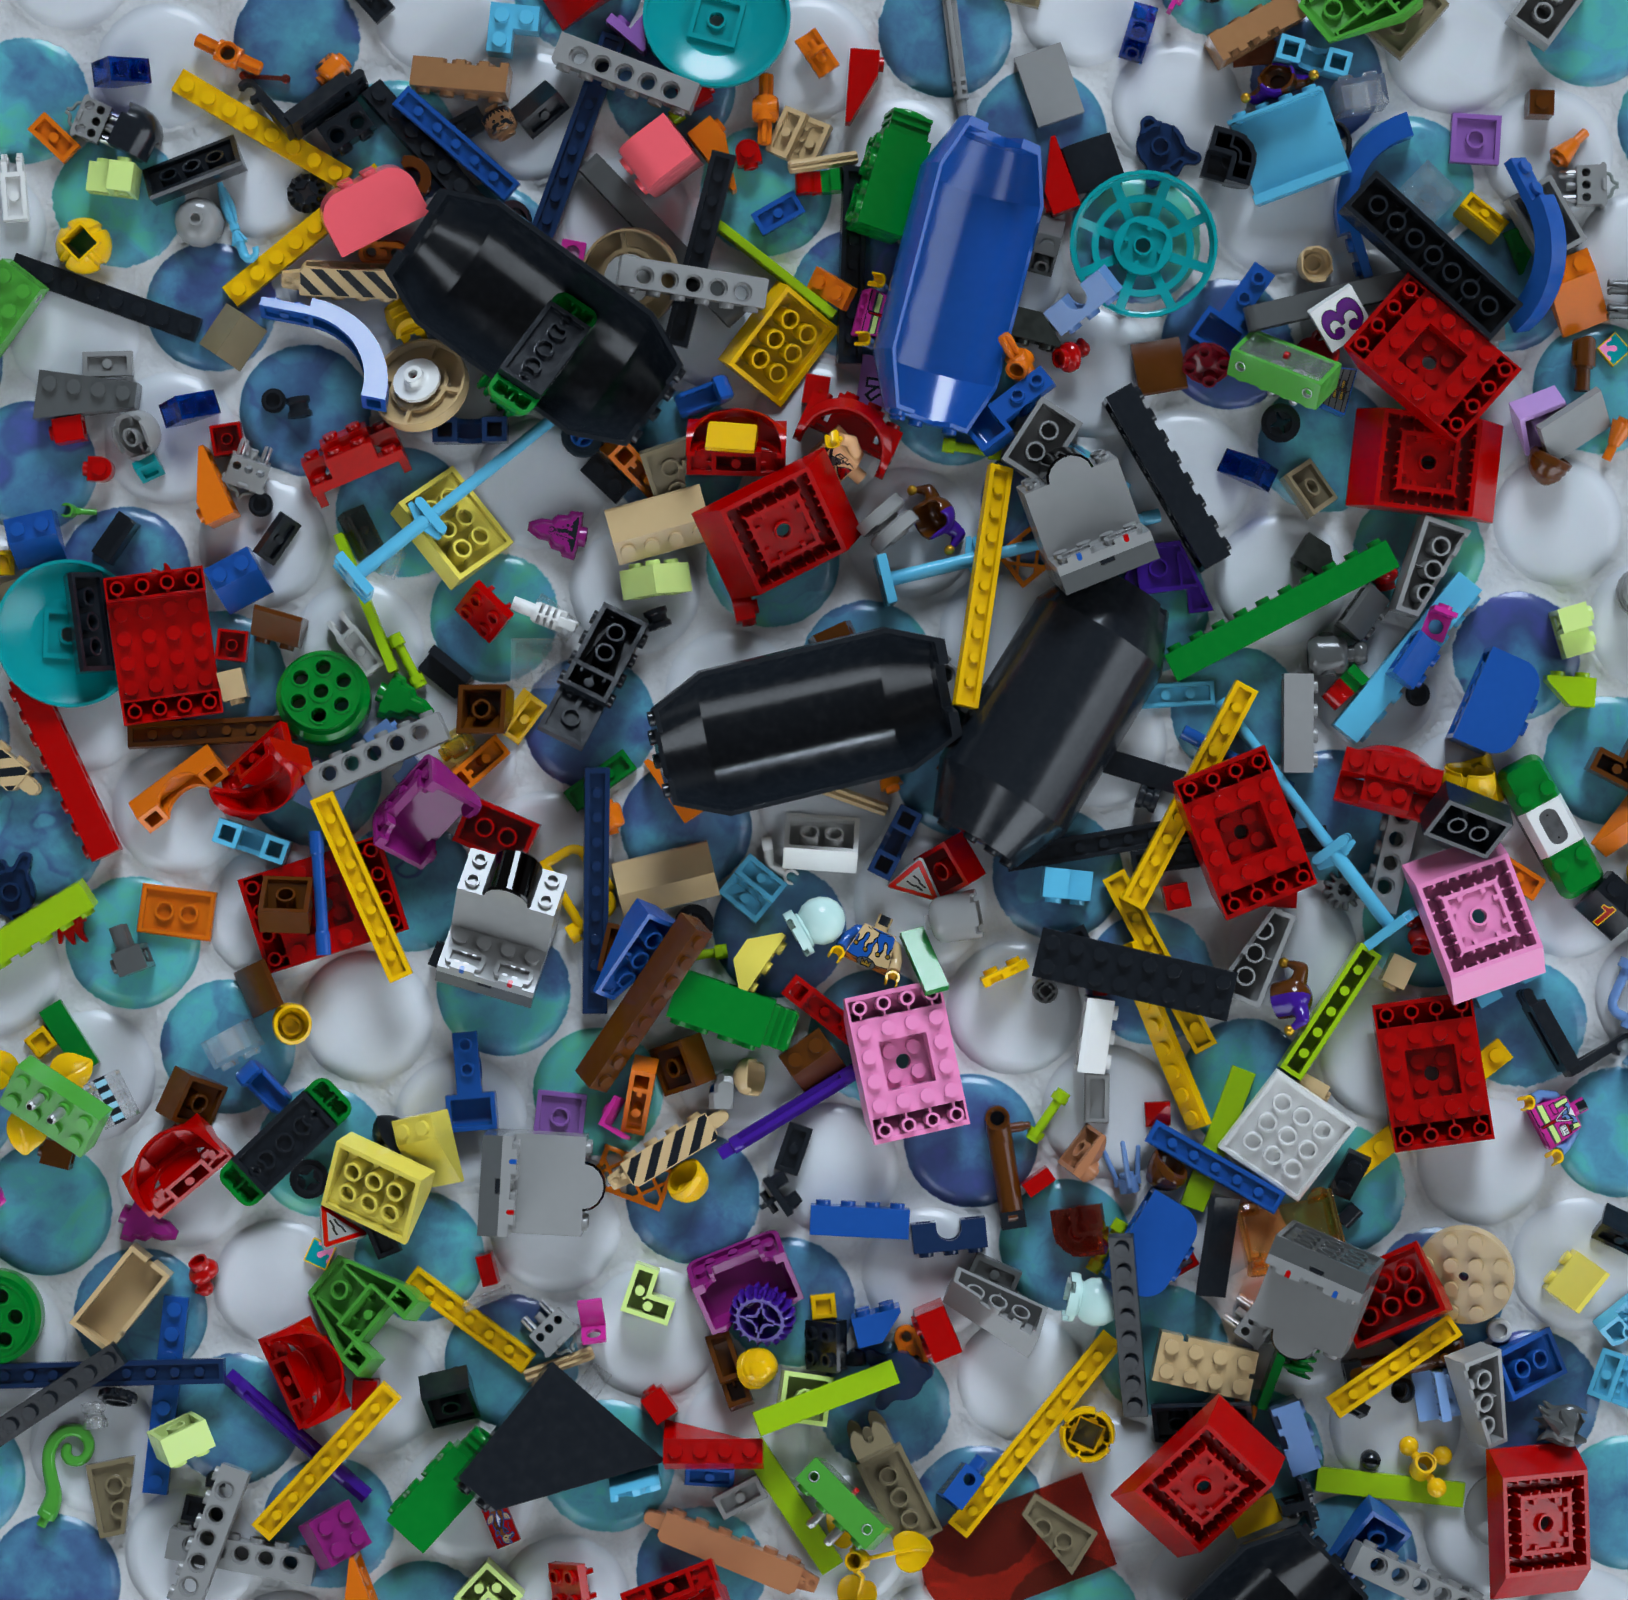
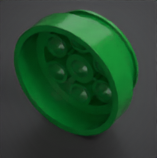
M321 650L302 655L284 670L277 685L276 705L282 721L288 723L289 731L295 737L311 745L332 746L349 740L361 730L371 711L372 694L365 673L355 661L338 652ZM322 665H329L331 667L329 672L325 674L319 673L318 669ZM301 675L308 677L304 684L295 683L297 677ZM343 678L351 680L347 687H340L338 685L339 681ZM319 689L328 690V694L325 697H316V692ZM298 699L306 701L302 708H294V702ZM341 702L349 704L348 708L344 711L336 710V706ZM322 712L326 714L325 719L321 722L313 720L317 713Z
M0 1268V1289L8 1293V1300L6 1302L0 1300V1364L17 1359L30 1350L39 1339L45 1323L44 1302L37 1287L23 1274L7 1268ZM13 1310H19L22 1313L23 1318L21 1322L13 1320ZM3 1332L11 1335L12 1342L10 1345L2 1342L1 1335Z

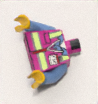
M873 271L874 280L868 281L867 285L874 287V289L862 290L851 331V336L858 337V342H854V346H863L871 350L874 347L889 289L885 283V275Z
M1537 1090L1529 1095L1518 1097L1517 1101L1523 1100L1525 1102L1524 1108L1520 1110L1527 1112L1544 1147L1548 1150L1553 1149L1545 1153V1158L1553 1156L1554 1163L1551 1166L1560 1164L1564 1160V1155L1570 1150L1579 1135L1578 1129L1581 1128V1123L1577 1116L1589 1110L1586 1102L1580 1097L1570 1103L1566 1095H1560L1557 1091Z

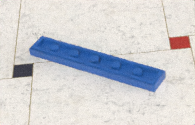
M407 86L392 103L397 110L503 202H506L521 185L411 87Z
M1157 1119L1144 1140L1272 1214H1275L1286 1195L1284 1191Z

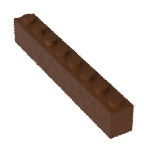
M682 912L679 914L576 1068V1073L589 1088L607 1093L713 934L699 918Z

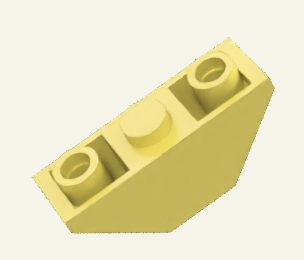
M776 933L750 938L745 941L733 959L738 988L755 993L759 986L757 981L760 976L768 974L773 966L771 960L775 954L780 956L787 946V943L784 942L786 940L785 934Z

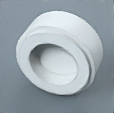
M1497 1317L1488 1322L1486 1333L1492 1341L1504 1343L1511 1337L1512 1327L1507 1320Z

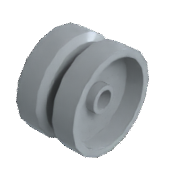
M897 492L879 505L856 527L863 537H869L879 532L871 540L870 544L878 554L899 541L909 532L908 529L919 520V517L912 509L905 510L897 517V512L903 508L905 503Z

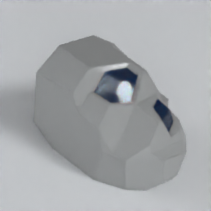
M724 1069L723 1072L716 1074L717 1079L709 1086V1109L734 1108V1072L732 1070Z

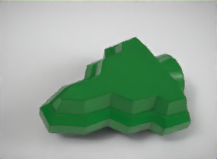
M397 672L394 673L388 684L381 683L375 696V701L380 703L376 717L384 720L386 718L388 720L391 718L403 720L408 716L419 720L418 715L428 710H432L433 713L435 712L426 700L417 696L415 688L407 684V678Z

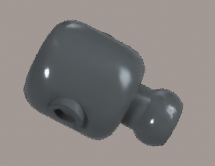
M1322 632L1318 636L1310 638L1307 642V664L1311 674L1322 675V677L1334 675L1336 677L1337 674L1346 672L1348 663H1356L1357 665L1367 663V645L1364 642L1360 641L1353 645H1347V641L1343 636L1333 635L1332 632Z

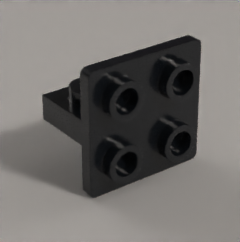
M806 1320L804 1332L806 1369L835 1374L840 1373L841 1370H846L847 1320Z
M1301 1475L1295 1476L1299 1493L1275 1499L1279 1511L1283 1517L1287 1516L1288 1519L1300 1517L1302 1512H1304L1306 1522L1311 1529H1317L1316 1521H1320L1316 1506H1314L1313 1502H1310V1497H1313L1311 1484L1307 1481V1478H1303Z

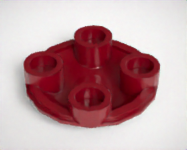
M1199 343L1186 351L1183 357L1182 371L1191 380L1202 384L1204 387L1211 388L1216 385V382H1220L1227 376L1230 355L1222 346L1215 343Z

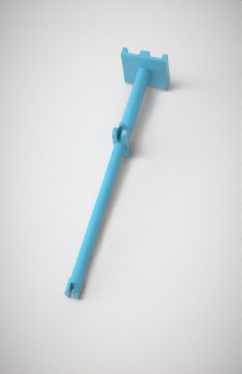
M543 418L433 507H430L422 497H417L414 503L412 501L409 502L408 507L414 519L411 523L357 566L341 551L334 557V569L360 600L366 604L372 599L374 593L373 586L366 579L369 574L423 531L437 541L440 540L447 530V526L440 519V516L551 429L554 424Z
M1158 508L1138 514L1139 520L1144 526L1162 522ZM977 535L972 539L971 536L965 538V554L895 571H890L886 553L876 555L873 563L884 607L893 606L898 602L894 588L895 585L967 568L972 572ZM1035 539L1002 546L1001 559L1038 551Z
M1226 697L1222 698L1215 704V707L1218 709V711L1221 708ZM1243 721L1237 734L1249 750L1262 746ZM1270 757L1284 796L1323 847L1321 851L1312 857V862L1318 865L1316 867L1319 871L1335 865L1383 928L1364 942L1370 951L1419 915L1418 910L1413 906L1398 918L1394 919L1347 857L1356 844L1351 834L1344 833L1333 841Z

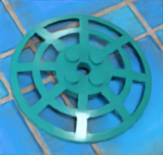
M1137 170L1111 177L1097 186L1086 197L1074 218L1070 232L1069 248L1071 262L1080 283L1086 279L1085 277L1093 274L1104 264L1107 268L1119 264L1122 269L1128 272L1123 285H1121L1123 288L1119 291L1120 294L1116 305L1111 303L1107 306L1103 303L1102 306L1119 315L1147 319L1173 313L1187 305L1200 293L1214 269L1217 258L1218 238L1216 225L1209 208L1192 187L1170 174L1151 170ZM1137 179L1161 182L1156 196L1139 194L1128 197L1125 196L1120 183ZM1170 186L1179 189L1187 195L1197 206L1200 214L1187 220L1185 215L1175 205L1165 200ZM1111 188L1117 202L1104 211L1097 223L1083 218L1093 201L1104 191ZM1144 202L1152 203L1153 205L1149 216L1134 217L1129 204ZM1162 207L1172 213L1180 224L1167 229L1158 220ZM1120 209L1125 222L1116 232L1104 227L1108 218ZM1203 223L1207 226L1209 236V257L1207 263L1193 259L1194 237L1192 229ZM1079 227L1093 233L1091 252L1094 263L1082 268L1080 267L1077 254ZM1185 233L1187 243L1186 256L1172 252V238ZM1100 236L1113 241L1114 254L1102 260L1100 259L1098 248ZM1146 240L1150 245L1149 250L1145 253L1139 252L1136 249L1137 241ZM1167 262L1182 266L1176 276L1165 284L1159 271ZM1189 269L1202 272L1203 275L1193 290L1182 300L1175 303L1169 290L1183 279ZM1150 275L1156 286L1155 289L1150 290L1132 289L1137 276ZM1160 295L1166 308L1147 312L1125 309L1129 296L1146 298Z

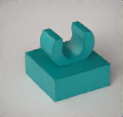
M155 453L132 463L135 472L143 484L166 474Z

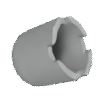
M971 889L943 895L931 901L929 915H924L927 930H932L934 937L938 941L948 943L984 938V932L979 931L978 927L983 924L979 900H973V896L977 895L976 890Z

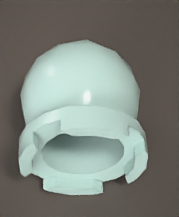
M819 896L807 900L801 906L798 914H794L792 910L782 914L806 957L815 953L813 949L815 944L826 945L834 942L842 934L845 927L843 908L837 901L829 897Z
M1070 1272L1063 1295V1300H1067L1066 1311L1061 1310L1062 1321L1073 1322L1076 1316L1083 1323L1090 1326H1104L1113 1321L1115 1315L1112 1283L1101 1277H1091L1083 1281L1081 1273Z

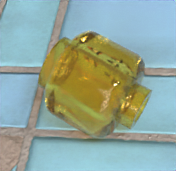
M456 728L449 732L452 740L441 744L438 752L445 762L450 760L454 764H459L474 752L476 742L471 734H457Z

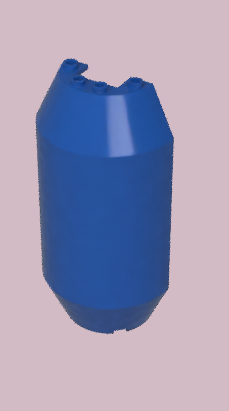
M972 115L958 117L920 165L873 347L883 409L891 414L890 418L898 421L907 419L908 425L922 428V425L942 429L941 433L950 436H956L957 432L967 434L998 388L1006 357L998 337L1005 332L1012 333L1044 208L1041 146L1024 138H1006L988 130V122Z

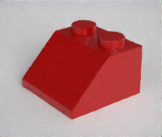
M962 831L913 859L915 861L919 857L923 858L940 896L952 894L986 874L967 839L963 837Z

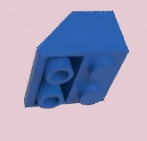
M893 1299L879 1302V1307L870 1309L868 1305L854 1309L855 1313L851 1314V1321L858 1348L883 1343L901 1313L899 1302L894 1303Z

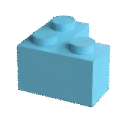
M491 2L486 44L488 57L513 59L515 35L540 37L541 8L538 6Z
M1043 867L1040 896L1045 897V902L1061 903V899H1070L1069 904L1084 906V901L1091 900L1093 872Z

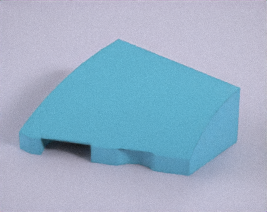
M1628 1293L1592 1321L1612 1346L1622 1344L1628 1340Z
M659 1466L645 1467L609 1478L611 1503L619 1501L618 1497H636L661 1490Z

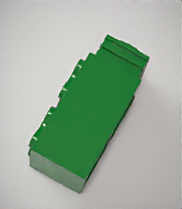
M897 107L892 108L884 115L880 132H876L873 137H870L866 145L865 155L859 168L861 179L859 184L856 183L854 186L851 202L845 215L847 230L890 245L902 238L919 168L928 156L932 144L927 141L933 120L927 119L917 112Z
M689 970L675 990L666 1016L671 1018L670 1023L706 1035L708 1031L717 1033V1039L754 1051L755 1047L761 1048V1045H765L784 1052L789 1048L799 1019L798 1010L777 1004V999L757 992L752 993L740 989L736 985Z
M477 1425L473 1427L462 1441L457 1439L454 1444L449 1441L421 1473L423 1478L419 1480L416 1477L387 1511L390 1513L387 1521L422 1553L432 1545L474 1498L472 1495L469 1494L467 1496L456 1487L458 1483L453 1479L490 1434Z

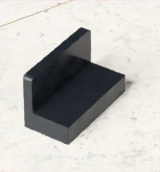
M545 80L511 109V112L526 133L534 139L570 107L559 92Z
M118 511L91 552L113 566L141 525L121 511Z
M433 645L428 651L429 655L419 665L418 669L452 698L456 699L458 697L459 685H468L474 676L439 647Z
M1607 1203L1604 1206L1602 1219L1593 1229L1591 1237L1628 1255V1212Z

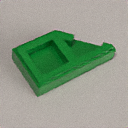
M1514 228L1502 234L1518 275H1522L1532 254L1523 241L1518 228Z

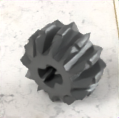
M1338 870V877L1333 872L1329 873L1333 881L1324 880L1323 884L1330 886L1329 890H1322V894L1331 895L1325 900L1326 903L1329 904L1335 900L1333 908L1337 910L1342 902L1344 911L1349 909L1348 902L1353 907L1358 906L1354 898L1360 899L1340 871ZM1340 884L1348 885L1347 895L1338 893V890H1340L1338 886Z

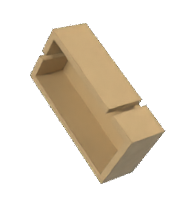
M135 1242L69 1323L101 1349L113 1341L117 1345L127 1333L126 1331L132 1327L173 1276L174 1272L158 1259L154 1262L151 1261L153 1255Z
M1159 1329L1149 1375L1152 1381L1213 1394L1219 1393L1222 1396L1249 1401L1254 1380L1250 1374L1255 1375L1259 1357L1257 1350L1186 1334V1341H1183L1184 1336L1182 1333Z

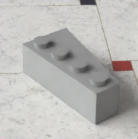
M1480 1341L1445 1355L1444 1359L1469 1441L1488 1449L1507 1442L1501 1349Z

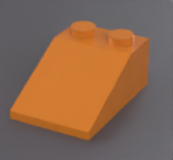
M1588 248L1566 256L1562 283L1551 306L1562 338L1609 321L1606 316L1608 312L1597 271Z
M201 445L198 446L196 502L199 509H196V513L201 523L215 529L241 517L226 483L222 481V474L211 450Z
M358 1551L349 1558L345 1600H378L362 1554Z

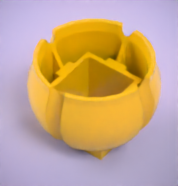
M81 217L67 222L68 226L61 228L56 237L55 248L58 259L61 262H66L65 267L78 274H91L101 269L100 265L102 263L106 264L112 254L113 246L110 233L106 229H102V224L92 218ZM85 229L97 243L79 259L67 244Z
M1451 762L1444 766L1441 786L1445 781H1448L1488 798H1493L1497 784L1493 769L1479 764L1473 768L1471 763Z
M1081 1406L1065 1415L1063 1418L1065 1423L1059 1428V1440L1064 1452L1070 1458L1077 1457L1081 1463H1093L1105 1458L1110 1453V1444L1115 1443L1116 1432L1112 1420L1104 1411L1097 1412L1093 1406ZM1081 1418L1101 1427L1092 1447L1072 1439Z

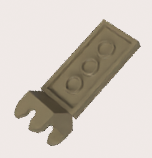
M869 1410L868 1421L870 1427L866 1426L863 1429L858 1422L850 1419L847 1423V1432L851 1448L858 1460L855 1463L879 1513L894 1527L890 1532L892 1539L903 1531H916L926 1538L942 1531L943 1528L900 1441L894 1442L882 1415L876 1410Z

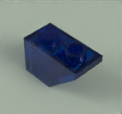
M1134 2L1118 55L1119 58L1142 64L1158 8Z
M107 56L91 63L94 87L121 88L152 83L148 58Z
M214 389L174 396L159 405L166 429L187 425L221 413Z
M1229 448L1226 449L1217 468V471L1266 492H1269L1279 471L1263 459Z

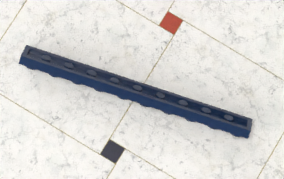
M602 31L597 45L622 53L626 39ZM602 62L597 66L596 70L600 73L606 72L609 64ZM594 79L592 82L584 80L532 223L553 239L555 238L608 92L607 88L601 86L602 82Z
M584 767L582 1014H607V997L596 994L593 989L601 971H597L608 923L609 767Z
M226 1358L128 1360L126 1364L91 1387L226 1383ZM83 1361L1 1363L0 1389L44 1388Z

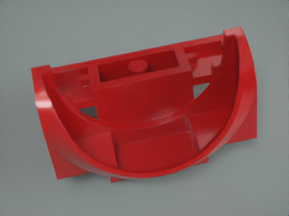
M820 390L819 393L813 391L792 439L801 442L803 435L809 427L828 435L837 425H840L847 434L857 437L861 450L864 453L880 460L874 477L882 480L903 436V432L899 431L901 427L889 421L885 423L883 420L885 413L881 412V406L872 402L866 405L859 401V396L851 392L839 393L838 398H833V395L823 390ZM826 415H830L828 422L824 421ZM876 436L879 441L877 445L873 443Z
M742 408L722 409L707 414L700 419H688L686 475L767 476L785 467L787 421H775L760 412ZM709 421L757 425L758 441L754 454L705 450Z
M385 420L374 423L372 427L367 426L365 421L361 423L354 421L345 426L346 429L339 432L334 430L322 436L323 439L319 440L320 449H313L304 454V457L301 458V465L309 480L310 490L313 496H316L321 509L329 506L325 492L397 461L400 463L404 473L412 470L405 449L393 426L389 425ZM375 446L381 447V452L377 453ZM327 467L330 471V474L325 473Z
M279 721L227 768L229 775L221 780L223 788L213 786L209 790L211 799L225 814L248 821L255 820L259 815L273 812L285 805L305 784L303 776L313 768L309 750L307 747L292 743L288 723ZM246 784L253 785L251 787L243 788Z
M1373 745L1356 749L1347 746L1341 763L1333 800L1420 822V813L1441 787L1444 771L1432 768L1420 756L1403 748L1389 745Z
M196 1113L184 1124L177 1125L175 1123L169 1129L151 1138L138 1154L134 1166L121 1177L129 1194L142 1211L149 1217L154 1215L161 1219L235 1155L217 1137L213 1127ZM157 1181H159L160 1186L154 1190Z
M311 1315L258 1339L298 1430L313 1427L351 1407L345 1393L346 1377L341 1359L329 1342L327 1335L323 1336L317 1331ZM288 1344L296 1349L291 1350ZM315 1395H317L316 1405L312 1398Z
M712 1558L620 1593L622 1600H731L726 1585L720 1581L714 1559Z

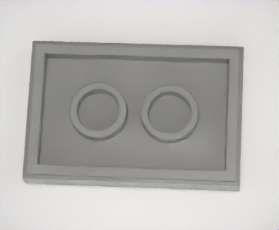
M1061 42L1014 58L1038 129L1085 112Z
M1594 387L1536 425L1543 451L1558 459H1562L1611 427L1602 391L1598 387Z

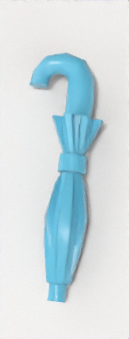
M223 182L217 183L219 203L222 214L230 225L232 246H236L238 254L243 261L253 263L259 258V246L253 247V253L249 255L245 244L248 242V239L240 231L234 202L226 187H224Z

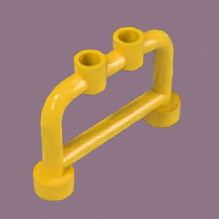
M576 844L565 846L538 863L536 859H533L527 863V866L537 881L540 877L541 868L553 871L551 866L569 855L576 854L583 861V847ZM610 878L608 918L616 909V899L612 893L615 886ZM565 891L562 905L572 923L564 928L572 942L576 944L582 940L583 919Z

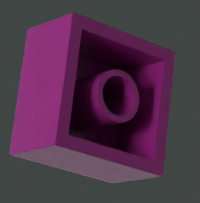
M349 1499L334 1504L298 1526L321 1570L334 1567L372 1543Z

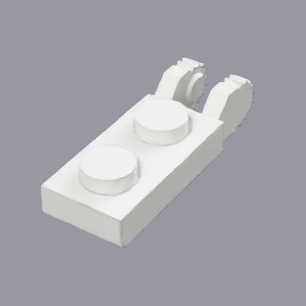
M16 153V172H10L8 155L1 154L2 173H0L4 223L30 222L27 175L23 153Z
M342 610L338 614L342 622L349 628L346 632L341 634L337 625L331 620L326 624L336 636V641L349 658L360 666L368 678L383 667L385 663L357 625H354Z

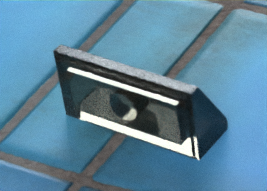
M364 504L345 511L338 516L337 519L359 561L367 558L383 545Z

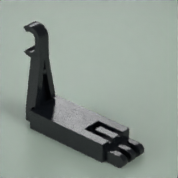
M357 69L349 76H346L342 71L285 113L253 79H243L238 84L239 91L243 92L247 88H253L256 93L250 96L251 105L259 103L291 141L295 137L300 140L358 98L357 96L369 88V83L362 69Z
M1530 988L1519 989L1516 992V997L1522 1006V1010L1557 1072H1562L1564 1077L1575 1076L1610 1053L1620 1056L1621 1051L1618 1050L1617 1044L1624 1039H1628V1033H1622L1577 1058L1546 1000H1537Z

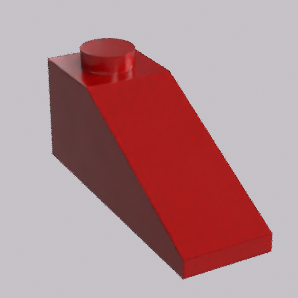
M850 48L845 126L852 124L877 82L878 72H883L884 57H880V50Z
M1055 135L1051 136L1049 140L1043 194V209L1046 214L1050 213L1051 218L1074 211L1081 206Z

